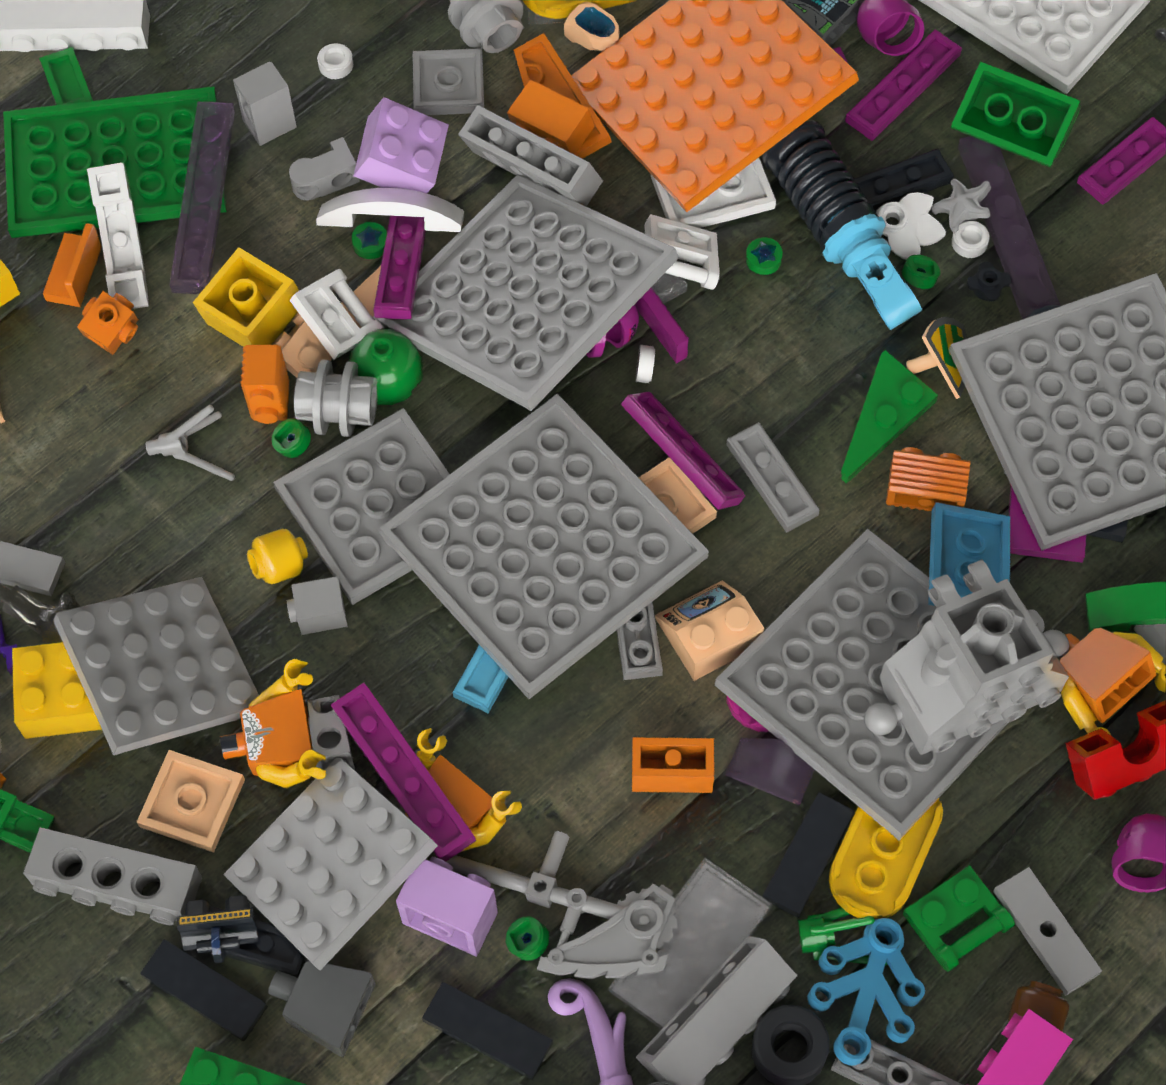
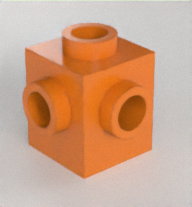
M102 291L98 298L93 297L86 304L82 312L84 318L77 328L82 335L114 355L122 342L127 344L135 335L138 329V325H136L138 318L134 311H132L134 305L118 293L111 297Z

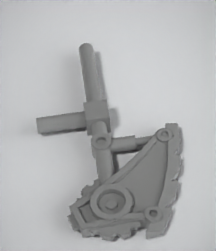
M554 832L540 872H533L531 878L457 855L446 861L453 867V872L466 876L468 874H475L486 879L489 883L525 893L527 902L547 908L551 907L552 902L568 907L560 927L562 934L557 947L550 950L548 958L541 956L537 967L539 971L562 976L576 973L575 977L589 979L607 974L606 978H625L637 972V976L661 972L667 966L670 958L669 954L658 957L657 952L664 949V943L670 944L675 936L672 931L677 929L678 918L673 916L676 913V899L672 897L673 892L664 885L658 887L652 884L648 889H642L640 893L632 891L626 894L624 901L619 900L617 904L588 896L580 888L568 890L558 887L555 875L570 838L563 832ZM586 912L609 919L581 937L567 942L569 935H573L580 914Z

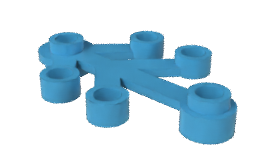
M875 919L873 924L867 925L864 929L863 938L840 947H827L819 958V966L824 973L836 975L841 972L846 962L870 954L866 968L829 983L818 982L813 985L807 996L808 1003L814 1010L826 1011L834 1000L858 991L848 1028L842 1030L834 1042L836 1057L846 1065L854 1066L860 1064L871 1050V1040L865 1031L875 998L889 1022L886 1026V1033L893 1042H906L915 1030L913 1020L904 1014L882 974L887 962L900 984L897 989V998L903 1005L915 1006L923 998L925 987L920 980L914 977L900 952L904 946V935L900 925L892 919ZM876 936L884 937L888 941V945L881 943ZM826 957H835L839 965L830 964ZM905 987L913 988L917 997L909 996L905 991ZM815 992L824 993L828 1001L818 1000ZM894 1024H902L906 1029V1033H899L895 1029ZM849 1044L853 1046L856 1055L848 1053L844 1049V1045Z

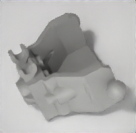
M983 560L968 565L967 568L970 573L964 575L963 579L969 590L973 593L962 598L947 574L932 580L935 588L928 590V595L933 604L938 608L935 609L932 619L923 625L921 632L885 662L880 679L883 691L892 706L886 703H876L868 708L865 714V724L872 733L877 735L888 734L895 728L897 721L900 720L920 755L932 750L940 753L952 747L959 738L970 735L971 738L980 736L988 731L992 724L1003 719L1006 723L1012 722L1024 715L1027 711L1026 709L1039 705L1041 708L1047 707L1061 697L1060 692L1069 675L1059 660L1069 650L1068 638L1058 630H1048L1043 633L1044 621L1038 612L1027 610L1008 579L996 583L987 564Z

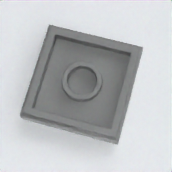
M482 48L413 51L414 110L425 115L471 114L477 105L484 108Z

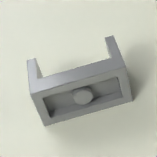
M267 62L233 79L243 122L259 146L297 128L288 85L272 62Z

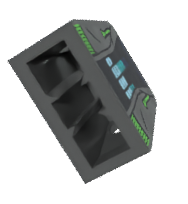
M784 0L785 4L830 47L857 20L858 11L863 0Z

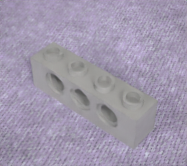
M479 105L476 106L458 134L473 153L515 175L526 178L584 206L588 205L603 182L592 165L586 160Z
M41 827L23 873L33 885V890L41 894L56 896L57 892L72 895L71 898L74 901L84 905L95 906L96 901L110 904L112 910L124 915L133 916L135 911L150 914L149 918L165 925H173L174 921H177V916L185 914L186 904L188 901H195L202 880L196 865ZM82 863V868L78 874L71 877L65 876V871L71 864ZM113 872L121 873V878L115 885L103 886L106 876ZM148 883H160V888L154 895H142V890Z

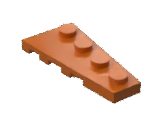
M544 33L514 49L524 87L531 79L590 109L595 127L575 154L576 156L583 159L612 143L609 133Z

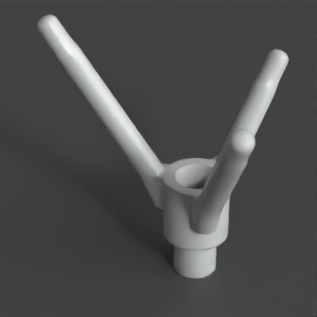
M208 405L176 430L160 434L158 439L146 441V450L149 456L160 453L163 456L173 455L176 459L187 461L230 481H233L235 478L234 474L188 453L187 437L222 417L219 411L209 415L214 411L212 405Z

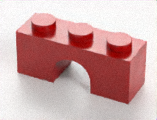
M1166 700L1137 712L1140 727L1139 733L1135 741L1126 748L1122 749L1121 743L1102 728L1066 743L1076 785L1096 800L1112 796L1121 788L1135 782L1146 781L1153 774L1165 770Z

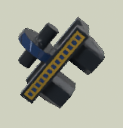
M245 895L230 896L225 900V911L211 912L209 902L204 900L188 901L185 914L177 916V929L181 934L184 951L197 949V953L212 952L215 963L225 962V950L240 949V944L259 942V931L253 908H250L247 896Z

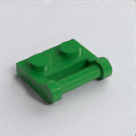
M970 865L903 911V916L938 963L947 972L959 965L958 960L986 940L1000 931L1005 933L1015 926L1010 913L998 903ZM981 910H984L988 915L989 919L948 946L942 941L941 938Z

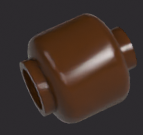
M1031 980L1029 986H1021L1017 989L1008 1016V1022L1015 1013L1023 1017L1028 1009H1030L1063 1032L1070 1006L1062 998V990Z

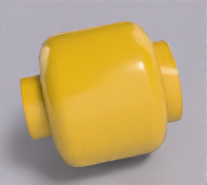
M279 529L256 537L252 542V549L247 551V558L252 573L257 579L262 578L268 584H276L300 575L303 570V560L308 558L307 548L301 537L295 538L287 529Z

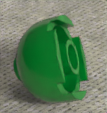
M377 329L369 332L355 345L349 355V362H356L358 364V376L376 377L377 405H394L407 400L412 395V390L416 388L418 382L420 385L422 381L423 364L421 356L412 341L400 332L391 329Z

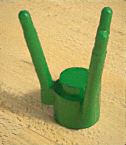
M838 908L823 914L807 916L808 919L798 920L802 953L813 952V960H819L827 946L835 945V931L870 925L874 923L875 919L872 916L832 922V920L850 915L843 908ZM869 955L848 962L867 965ZM827 956V957H826L827 959H830V960H837V959H836L835 957H833V956Z

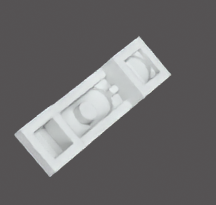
M124 163L88 168L92 201L96 207L107 271L108 294L111 297L116 293L120 294L134 305L133 309L148 307L143 255Z
M370 188L349 192L321 205L316 218L318 226L353 227L357 214L424 217L425 230L461 232L464 211L444 199L420 191L402 188Z

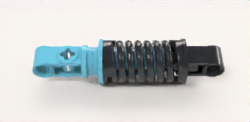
M806 121L763 154L764 164L779 180L780 186L785 190L788 198L792 200L793 206L799 211L800 217L805 221L814 239L820 243V248L826 261L833 262L834 264L843 263L842 269L848 277H858L887 327L892 330L923 311L906 282H903L888 259L891 247L885 239L881 238L886 226L885 221L881 216H878L873 206L867 202L866 195L861 192L860 186L854 182V177L847 171L846 165L840 161L839 154L833 150L831 142L825 139L823 126L817 121ZM881 275L883 279L878 281L876 276Z

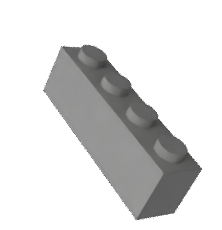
M748 936L636 1058L658 1082L668 1081L675 1085H704L706 1081L705 1076L715 1065L722 1064L732 1055L734 1044L744 1034H748L757 1028L760 1019H762L761 1015L771 1004L779 1002L787 995L790 990L789 984L797 977V974L766 939Z

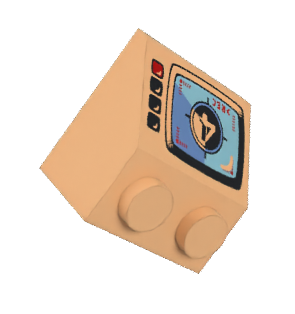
M723 580L655 615L656 621L693 681L735 660L764 632L763 625L746 598Z

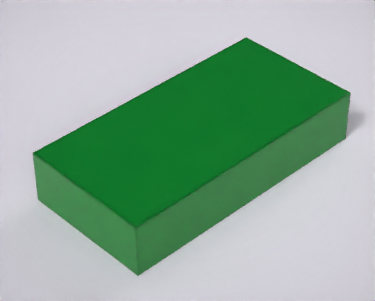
M73 47L39 58L57 105L93 101Z

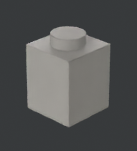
M338 576L292 584L294 599L287 600V608L290 622H298L301 635L348 627Z

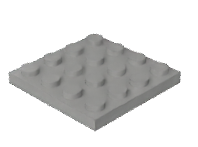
M403 408L273 483L276 491L333 577L338 576L341 589L350 603L354 605L412 571L380 535L379 528L450 474Z
M202 577L56 613L54 624L113 755L241 719L240 711L248 708L249 703L259 696Z
M340 757L335 758L324 769L326 771L325 778L315 779L223 874L319 970L335 956L438 846L426 833Z

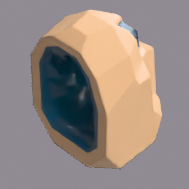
M587 1L579 4L569 14L564 23V36L572 43H578L590 51L602 52L606 48L615 45L620 38L619 25L614 16L596 4Z

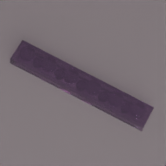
M197 102L169 285L172 293L200 294L211 280L235 114L233 103Z
M972 136L960 138L958 149L973 188L980 186L984 181H989L990 191L979 204L982 207L988 208L991 216L985 218L1003 269L1011 277L1010 287L1022 319L1027 318L1035 309L1047 305H1060L1000 147Z

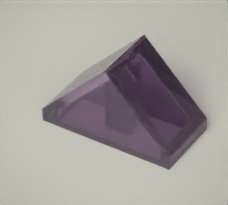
M741 738L726 771V776L800 806L815 769L800 758L781 739Z

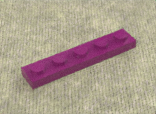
M362 683L331 704L338 718L410 820L438 845L433 851L437 858L446 862L476 841L471 830L365 683Z

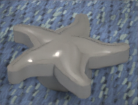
M953 179L951 180L953 188L951 197L945 198L931 207V211L935 215L938 213L949 214V225L952 232L955 233L959 230V225L964 221H974L977 218H989L991 216L989 209L979 204L990 191L989 181H984L976 188L967 189L960 181Z

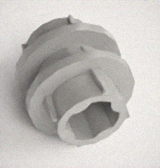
M449 0L451 2L448 9L449 20L456 29L460 30V37L469 47L483 48L489 53H499L514 44L520 37L522 29H524L521 22L523 4L520 0Z
M321 360L316 372L300 371L298 373L294 395L295 417L297 420L313 421L315 434L325 435L330 422L339 423L340 433L343 437H351L355 425H373L377 409L376 377L358 376V364L356 362H347L343 374H333L332 362L330 360Z

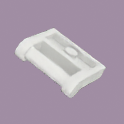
M650 214L645 222L646 235L674 247L680 260L703 266V268L676 261L665 273L699 282L701 287L713 290L718 283L720 274L717 233Z
M341 269L333 271L296 292L289 300L333 360L353 349L367 333L377 329H384V326L378 319L374 320L346 283L347 277ZM332 290H334V291L336 292V294L339 296V298L342 300V302L345 304V306L348 308V310H349V311L351 312V314L354 316V318L356 319V321L359 323V325L361 326V328H359V327L357 326V324L354 322V320H353V319L351 318V316L348 314V312L346 311V309L343 307V305L340 303V301H339V300L337 299V297L334 295V293L332 292Z

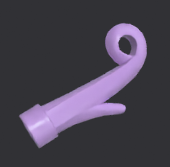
M571 978L555 982L548 993V1003L553 1011L566 1016L573 1015L584 1008L601 1080L599 1085H634L631 1075H628L625 1062L624 1032L627 1019L626 1014L620 1012L617 1015L612 1029L599 998L589 986L582 981ZM564 993H571L577 998L572 1003H564L560 996Z

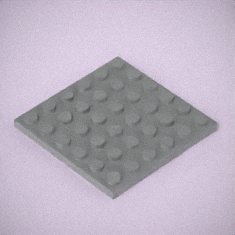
M516 175L461 232L448 242L419 271L412 319L375 318L374 316L372 318L374 320L378 319L384 326V329H391L405 335L418 350L532 411L679 257L674 247Z
M1157 273L951 344L949 352L1041 551L1166 506V291Z
M558 394L379 528L380 535L528 699L541 691L708 558L709 553L707 548Z
M867 529L716 678L715 686L894 837L900 840L1008 723L1003 719L992 724V727L980 736L971 738L970 735H966L957 739V742L952 747L943 752L936 753L932 750L920 755L900 720L897 721L895 728L885 735L874 734L867 728L865 714L870 706L876 703H886L892 706L883 691L880 679L885 662L921 632L923 625L932 619L935 609L938 608L928 605L929 577Z

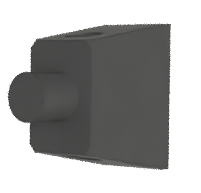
M307 960L298 978L278 970L270 983L268 994L287 1001L282 1014L286 1023L344 1058L376 984L373 975L366 971L326 964L319 970Z

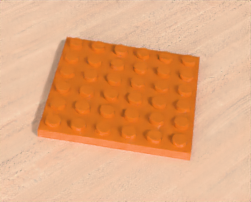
M669 0L619 38L615 45L606 48L571 75L598 118L686 212L859 81L857 72L782 0Z

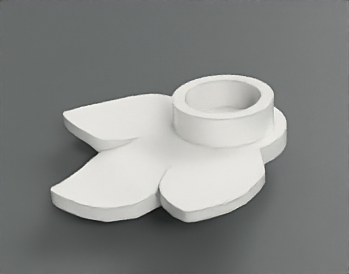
M918 192L910 193L899 202H889L882 205L876 212L886 223L883 235L888 237L891 250L902 259L907 260L911 255H920V246L932 245L946 235V231L939 221L928 214L934 199L930 195ZM894 217L899 223L897 225H890L886 220Z

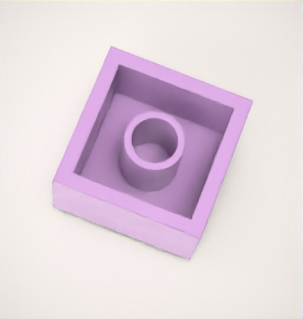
M383 97L368 116L353 176L381 188H402L428 193L436 182L449 124Z
M431 857L429 861L425 859L406 879L396 899L402 923L477 957L498 913L494 889L490 888L491 884L486 879L478 875L468 874L465 877L453 872V867L439 858Z

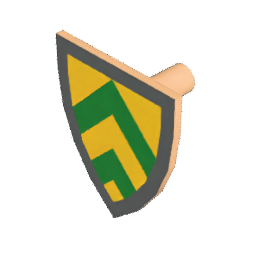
M941 317L932 321L922 336L929 350L928 353L908 360L906 366L913 374L938 366L954 396L958 399L961 397L965 385L952 359L949 348L951 344L967 339L964 324L954 318Z

